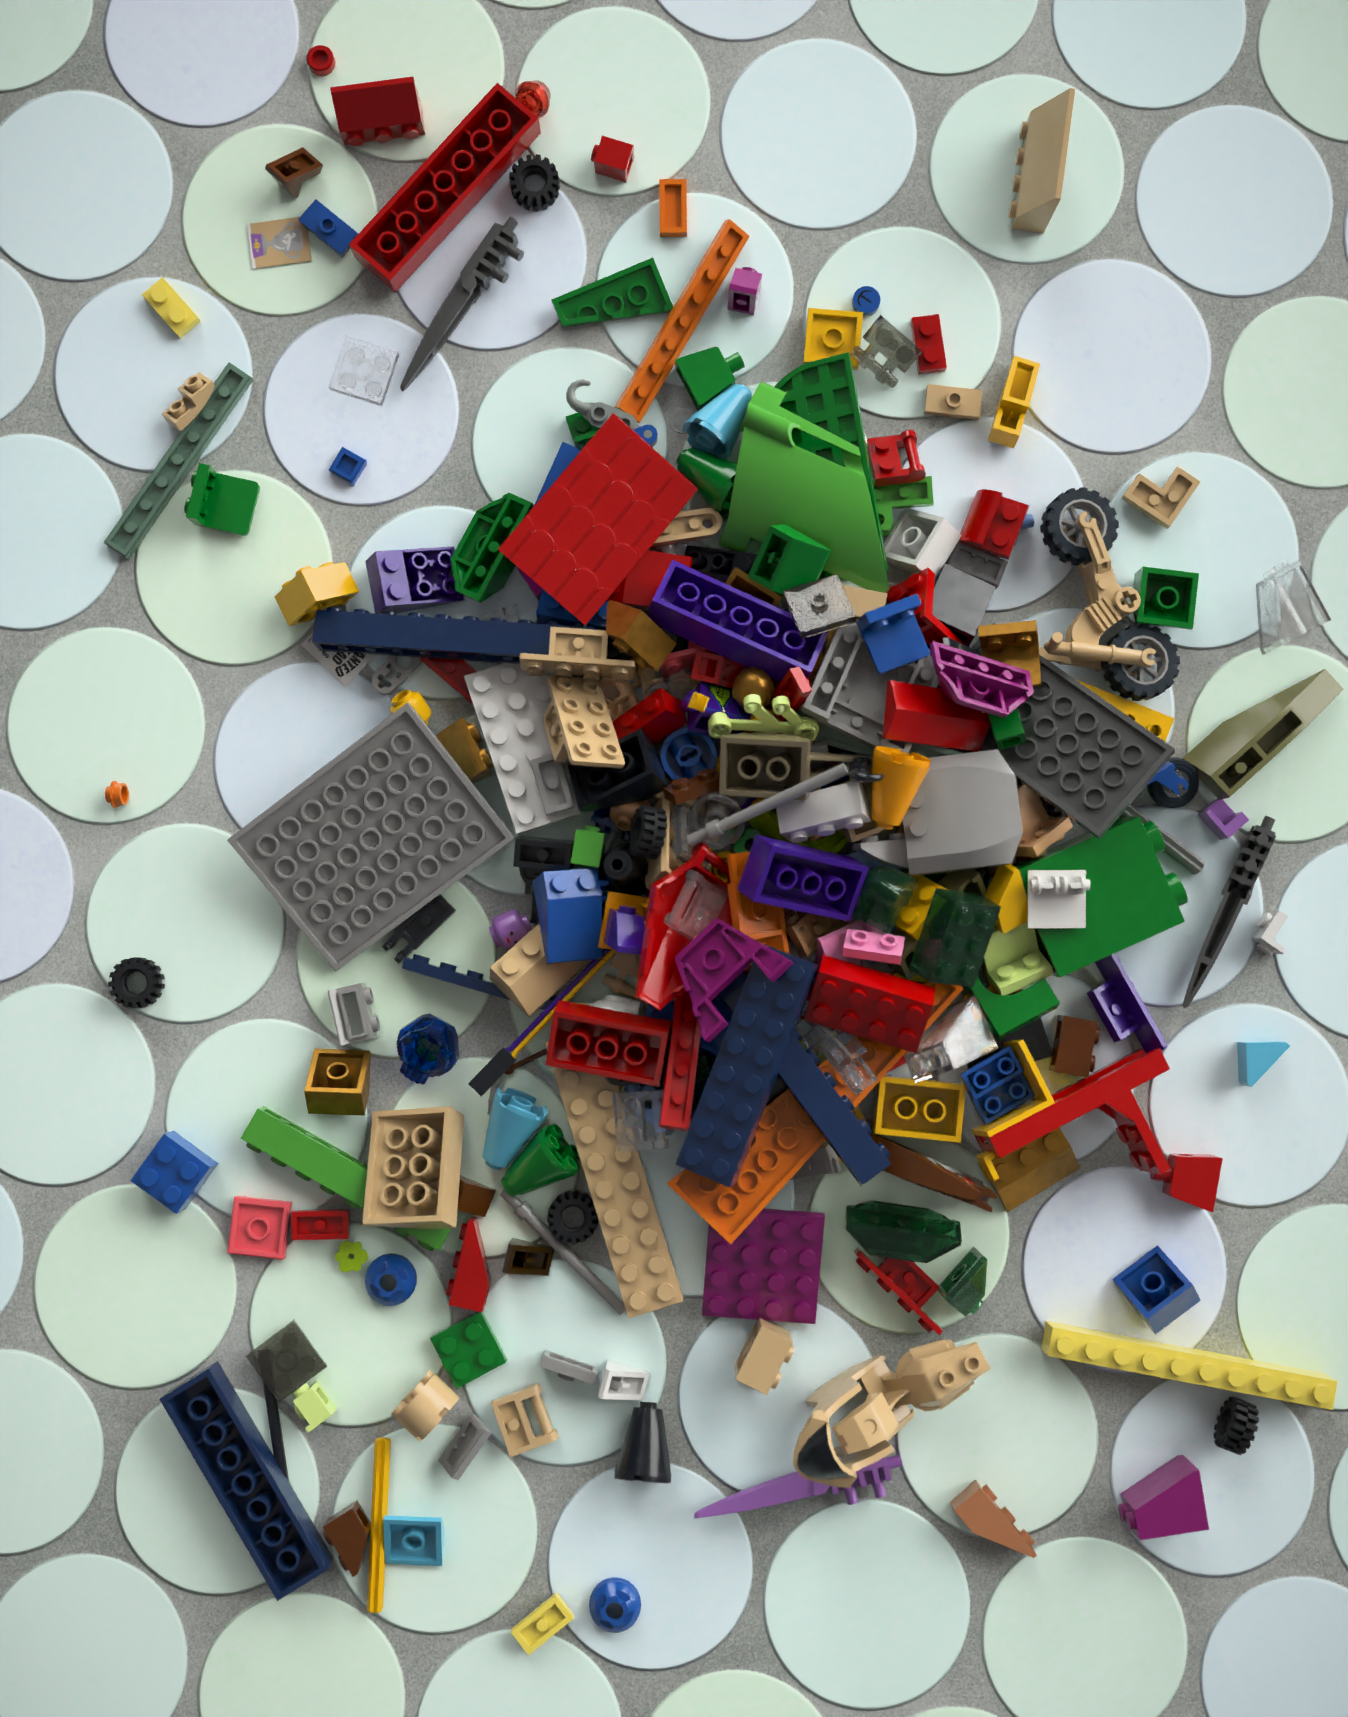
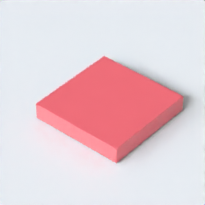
M239 1195L234 1196L227 1253L284 1260L286 1258L292 1202Z

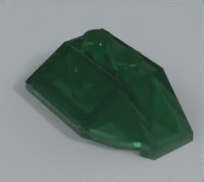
M874 1200L858 1203L855 1206H846V1230L871 1256L928 1263L961 1246L960 1222L954 1219L950 1220L943 1214L929 1208Z

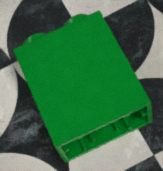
M1123 816L1114 822L1100 840L1087 832L1048 849L1040 857L1028 858L1013 865L1020 871L1027 899L1028 870H1086V879L1090 880V891H1086V928H1034L1039 951L1051 964L1053 976L1059 978L1185 922L1179 906L1188 902L1187 894L1182 882L1175 873L1164 874L1157 854L1165 851V843L1153 821L1149 820L1142 823L1140 816Z

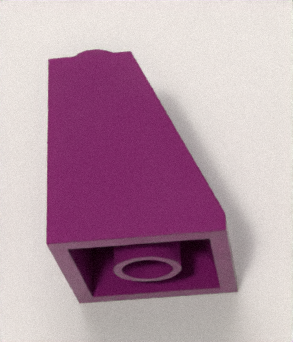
M1177 1455L1120 1493L1122 1504H1118L1121 1521L1127 1524L1129 1531H1133L1139 1540L1209 1530L1200 1470L1184 1455Z

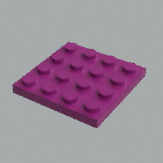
M764 1208L731 1245L712 1226L708 1225L702 1316L758 1320L760 1317L767 1321L815 1324L825 1214Z

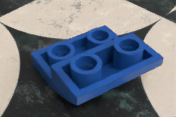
M1010 1046L960 1074L983 1124L986 1125L1035 1096L1022 1074L1024 1070Z

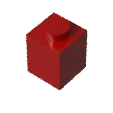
M602 135L599 145H594L591 155L595 173L627 182L634 160V145Z

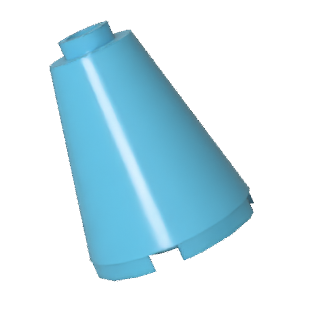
M732 384L688 418L683 424L682 432L687 431L689 435L687 442L695 449L727 460L741 432L740 426L747 412L748 403L752 398L750 389L742 384Z
M501 1087L496 1090L482 1153L487 1166L496 1170L509 1166L546 1119L549 1111L544 1104L540 1108L535 1104L536 1098L514 1088L507 1087L506 1092H501Z

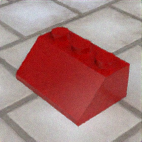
M413 76L330 87L338 128L344 145L361 146L365 142L373 141L386 143L395 138L414 139L419 135H425L422 104Z

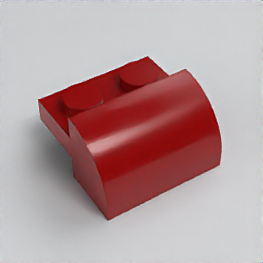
M988 489L978 490L961 529V537L958 542L1009 560L1029 505L1003 497L1002 492Z

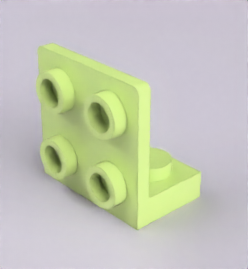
M1027 922L1004 934L997 928L978 935L987 978L1000 995H1008L1054 975L1051 964L1039 951L1035 929L1027 928Z

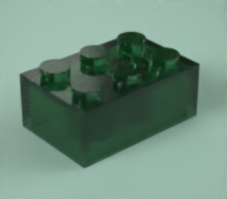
M936 888L909 969L929 983L974 987L1001 906L981 894Z

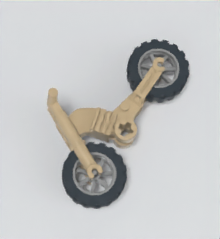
M1080 487L1078 490H1075V488L1068 489L1065 493L1059 494L1046 507V511L1041 518L1043 524L1040 526V532L1044 535L1043 543L1045 546H1049V552L1053 556L1057 555L1060 557L1059 560L1066 563L1068 561L1071 562V565H1077L1080 575L1084 579L1088 607L1079 612L1067 628L1065 642H1062L1063 634L1055 632L1049 642L1044 644V647H1039V653L1048 661L1056 662L1060 665L1092 668L1095 671L1104 670L1105 674H1103L1105 681H1109L1111 684L1110 688L1114 692L1118 691L1121 693L1120 696L1122 698H1132V701L1150 700L1162 694L1174 684L1173 679L1179 674L1177 667L1180 664V656L1176 654V651H1178L1177 646L1172 644L1170 641L1171 637L1167 633L1163 634L1160 632V628L1156 626L1149 627V624L1128 626L1109 639L1106 643L1108 644L1107 646L1099 645V639L1104 631L1137 610L1140 606L1141 598L1134 588H1122L1118 585L1111 566L1108 551L1113 546L1112 543L1117 539L1118 533H1116V529L1119 527V522L1115 519L1117 513L1114 507H1110V501L1106 497L1102 498L1099 496L1100 493L1095 490L1087 491L1088 488ZM1076 509L1083 510L1084 512L1078 516ZM1066 510L1069 511L1072 520L1062 518ZM1126 598H1129V599H1130V601H1131L1130 604L1128 603V601L1126 600ZM1136 644L1144 645V650H1138ZM1155 663H1157V672L1151 668ZM1144 671L1153 678L1151 681L1144 682Z

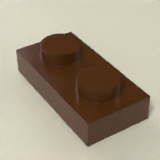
M704 769L692 778L676 779L671 782L672 785L662 788L664 797L673 804L679 805L717 791L720 787V773L713 769Z

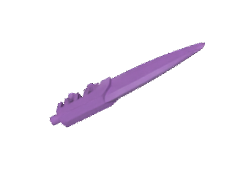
M900 1455L884 1457L855 1472L857 1478L850 1488L832 1487L805 1479L798 1472H793L755 1485L706 1506L694 1514V1519L742 1512L825 1494L828 1488H830L833 1495L844 1491L847 1505L858 1503L855 1488L860 1486L861 1488L867 1487L868 1484H872L875 1498L886 1496L883 1481L892 1480L889 1469L903 1466Z

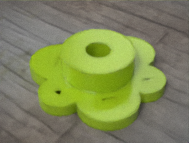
M348 1240L343 1241L339 1246L340 1251L335 1254V1259L340 1262L339 1268L343 1272H349L352 1269L359 1271L362 1268V1263L368 1260V1252L362 1249V1244L359 1241L354 1243Z

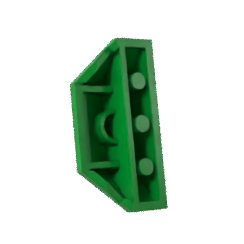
M509 492L503 495V498L495 500L476 511L450 559L456 591L479 603H482L504 588L516 565L504 556L498 548L534 507L532 502Z

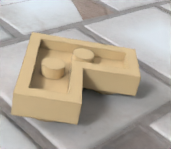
M1177 466L1161 488L1139 473L1121 499L1168 529L1201 481Z

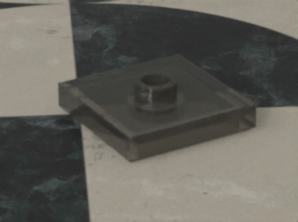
M837 574L783 590L784 600L801 639L857 622L856 614Z

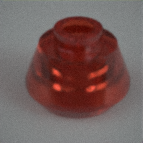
M531 80L518 85L515 91V98L538 118H542L549 110L551 94L549 88L542 81Z

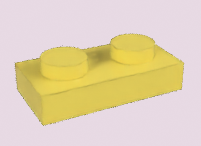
M163 277L142 294L180 339L201 322Z
M556 1592L512 1627L511 1633L525 1652L530 1655L574 1619V1614Z

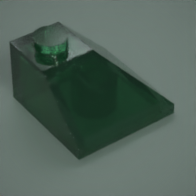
M973 1246L939 1284L938 1292L965 1317L969 1313L974 1314L983 1304L981 1299L985 1296L987 1258Z

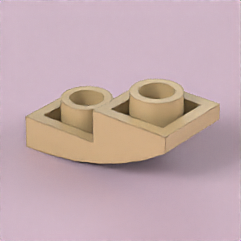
M199 372L187 378L185 383L178 388L182 398L173 402L162 413L166 422L177 430L182 431L207 403L215 387L213 381Z

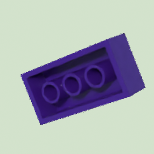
M756 835L737 890L754 902L850 922L869 867L850 856Z

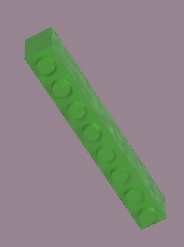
M267 1107L257 1108L241 1136V1139L247 1142L246 1146L257 1153L264 1151L272 1156L270 1160L282 1167H286V1165L296 1170L295 1174L306 1181L315 1180L321 1184L319 1186L320 1189L331 1195L337 1193L345 1198L344 1202L355 1209L364 1208L367 1164ZM394 1227L393 1230L402 1236L408 1237L410 1234L419 1240L418 1244L429 1251L434 1249L439 1251L452 1228L419 1229Z

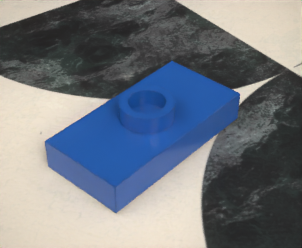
M316 199L298 219L301 225L341 257L350 249L349 244L358 235L354 229Z

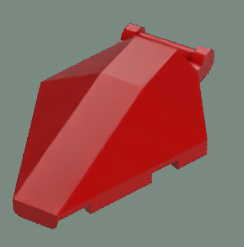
M704 842L694 845L689 861L653 883L650 888L635 997L659 1011L676 996L681 997L686 992L674 957L715 918L732 926L727 884H731L728 862L710 851L709 846ZM703 860L726 874L727 882L725 883L701 867Z

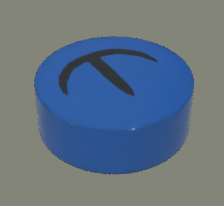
M863 286L856 290L852 300L855 312H863V316H871L878 310L880 295L875 288Z

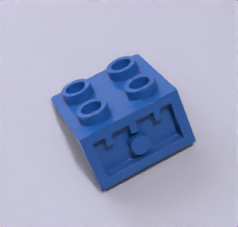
M918 594L868 611L856 622L879 675L930 655L914 611L922 605Z

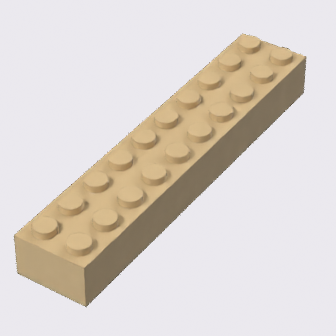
M549 1040L545 1042L547 1051H548ZM552 1067L628 1318L683 1302L681 1285L620 1086L608 1083L604 1076Z

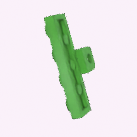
M925 476L923 480L918 482L877 487L873 481L879 520L883 523L881 524L882 537L889 536L893 523L892 509L928 507L934 504L932 476Z

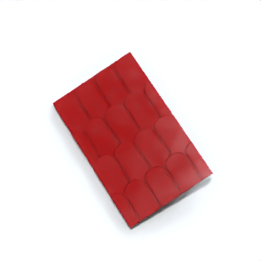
M613 412L498 550L580 622L586 625L692 498L698 488Z

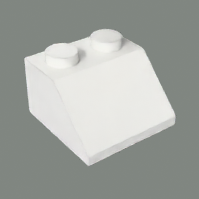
M905 508L884 542L887 562L909 575L929 568L935 573L936 579L959 541L961 534L944 517Z

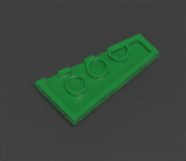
M653 257L551 299L562 328L669 313L673 309L672 302Z

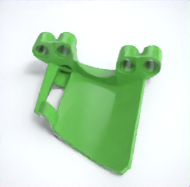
M761 381L748 403L747 412L740 426L743 436L735 473L729 517L719 545L731 551L745 552L751 538L763 543L770 525L786 524L832 550L823 568L824 571L867 590L887 592L889 590L888 579L859 447L780 407L787 392ZM796 428L841 448L845 467L796 446L792 440V429Z

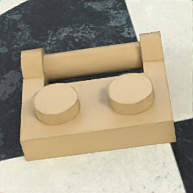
M540 1383L531 1384L521 1390L491 1401L510 1457L546 1445L559 1438L557 1430L552 1428L541 1397L542 1388ZM530 1398L542 1434L534 1435L522 1400Z

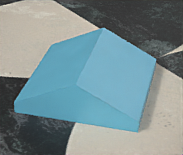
M384 1515L385 1564L442 1566L444 1549V1525L442 1518Z

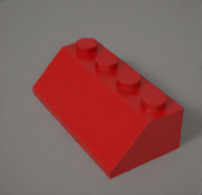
M559 1000L553 1011L545 1065L659 1087L672 1021Z

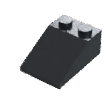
M641 728L618 739L625 761L623 768L568 765L580 812L644 801L662 792V788L668 786L657 744Z

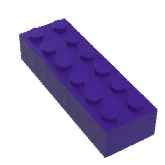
M672 560L647 613V616L660 628L741 665L760 668L770 678L779 682L782 681L789 669L798 666L808 679L829 633L824 628Z

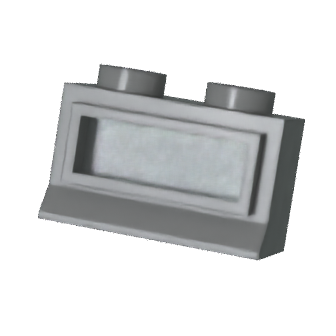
M358 983L328 990L340 1046L378 1037L377 1031H380V1024L377 1015L372 1014L370 1004L374 1003V997L371 987H366V983Z

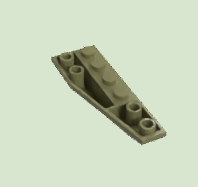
M1323 669L1222 722L1182 759L1189 762L1196 769L1199 779L1219 800L1229 798L1302 732L1344 688L1326 669Z

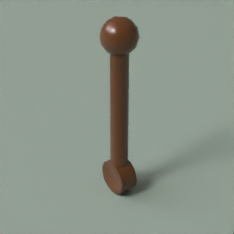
M547 1048L514 1063L505 1074L510 1075L515 1069L546 1055Z

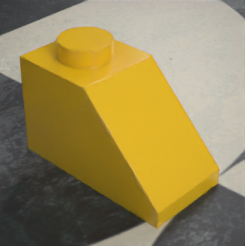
M1012 865L998 866L983 898L986 910L983 912L987 924L990 927L997 928L1003 934L1027 922L1028 899L1020 871Z

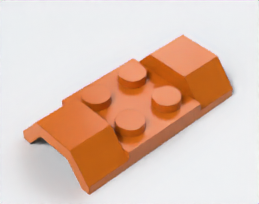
M750 851L727 854L731 883L727 884L732 926L762 944L789 953L784 908L754 902L737 890ZM752 963L744 971L750 970Z

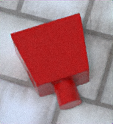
M1171 1153L1167 1160L1170 1169L1162 1174L1150 1172V1179L1163 1182L1162 1193L1213 1212L1223 1158L1210 1154Z

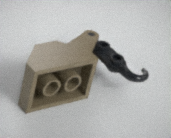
M778 733L728 734L721 737L719 795L769 798L836 767L810 769V760L850 762L846 765L849 772L847 775L849 780L854 782H877L884 779V775L872 774L873 755L810 752L811 739ZM809 792L793 800H807Z

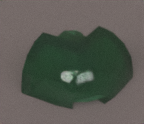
M885 865L869 868L851 918L857 922L863 921L886 934L892 933L902 907L908 906L918 880Z

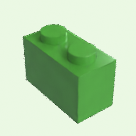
M584 825L583 830L576 829L571 864L573 866L601 870L607 837L604 833H601L602 830L600 828Z

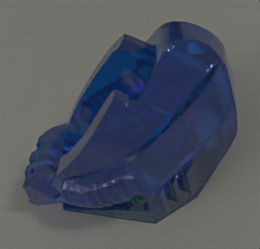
M431 1013L417 1017L403 1026L398 1033L396 1048L400 1060L403 1062L400 1073L416 1084L423 1085L428 1077H440V1075L446 1074L456 1065L459 1059L458 1035L455 1027Z

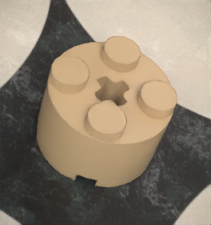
M429 1370L391 1414L408 1432L421 1442L443 1419L442 1417L454 1406L460 1397L435 1373Z

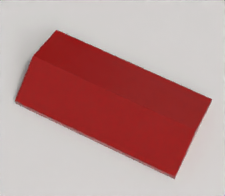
M892 680L887 681L883 739L970 752H979L991 724L988 713L956 704L942 692L941 688Z

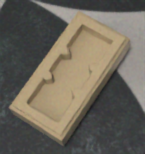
M928 384L924 414L979 420L983 390Z

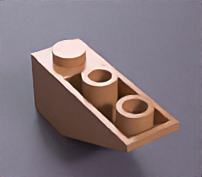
M975 1480L950 1502L954 1511L974 1534L1035 1558L1037 1556L1032 1547L1035 1541L1024 1528L1019 1531L1013 1523L1016 1519L1005 1506L1002 1509L998 1507L994 1502L997 1496L987 1484L982 1487Z

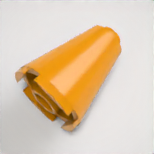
M876 746L874 748L872 774L884 775V779L881 781L872 782L871 819L876 821V826L892 830L893 826L901 824L930 768L931 759L913 752L910 754L901 752L902 749Z

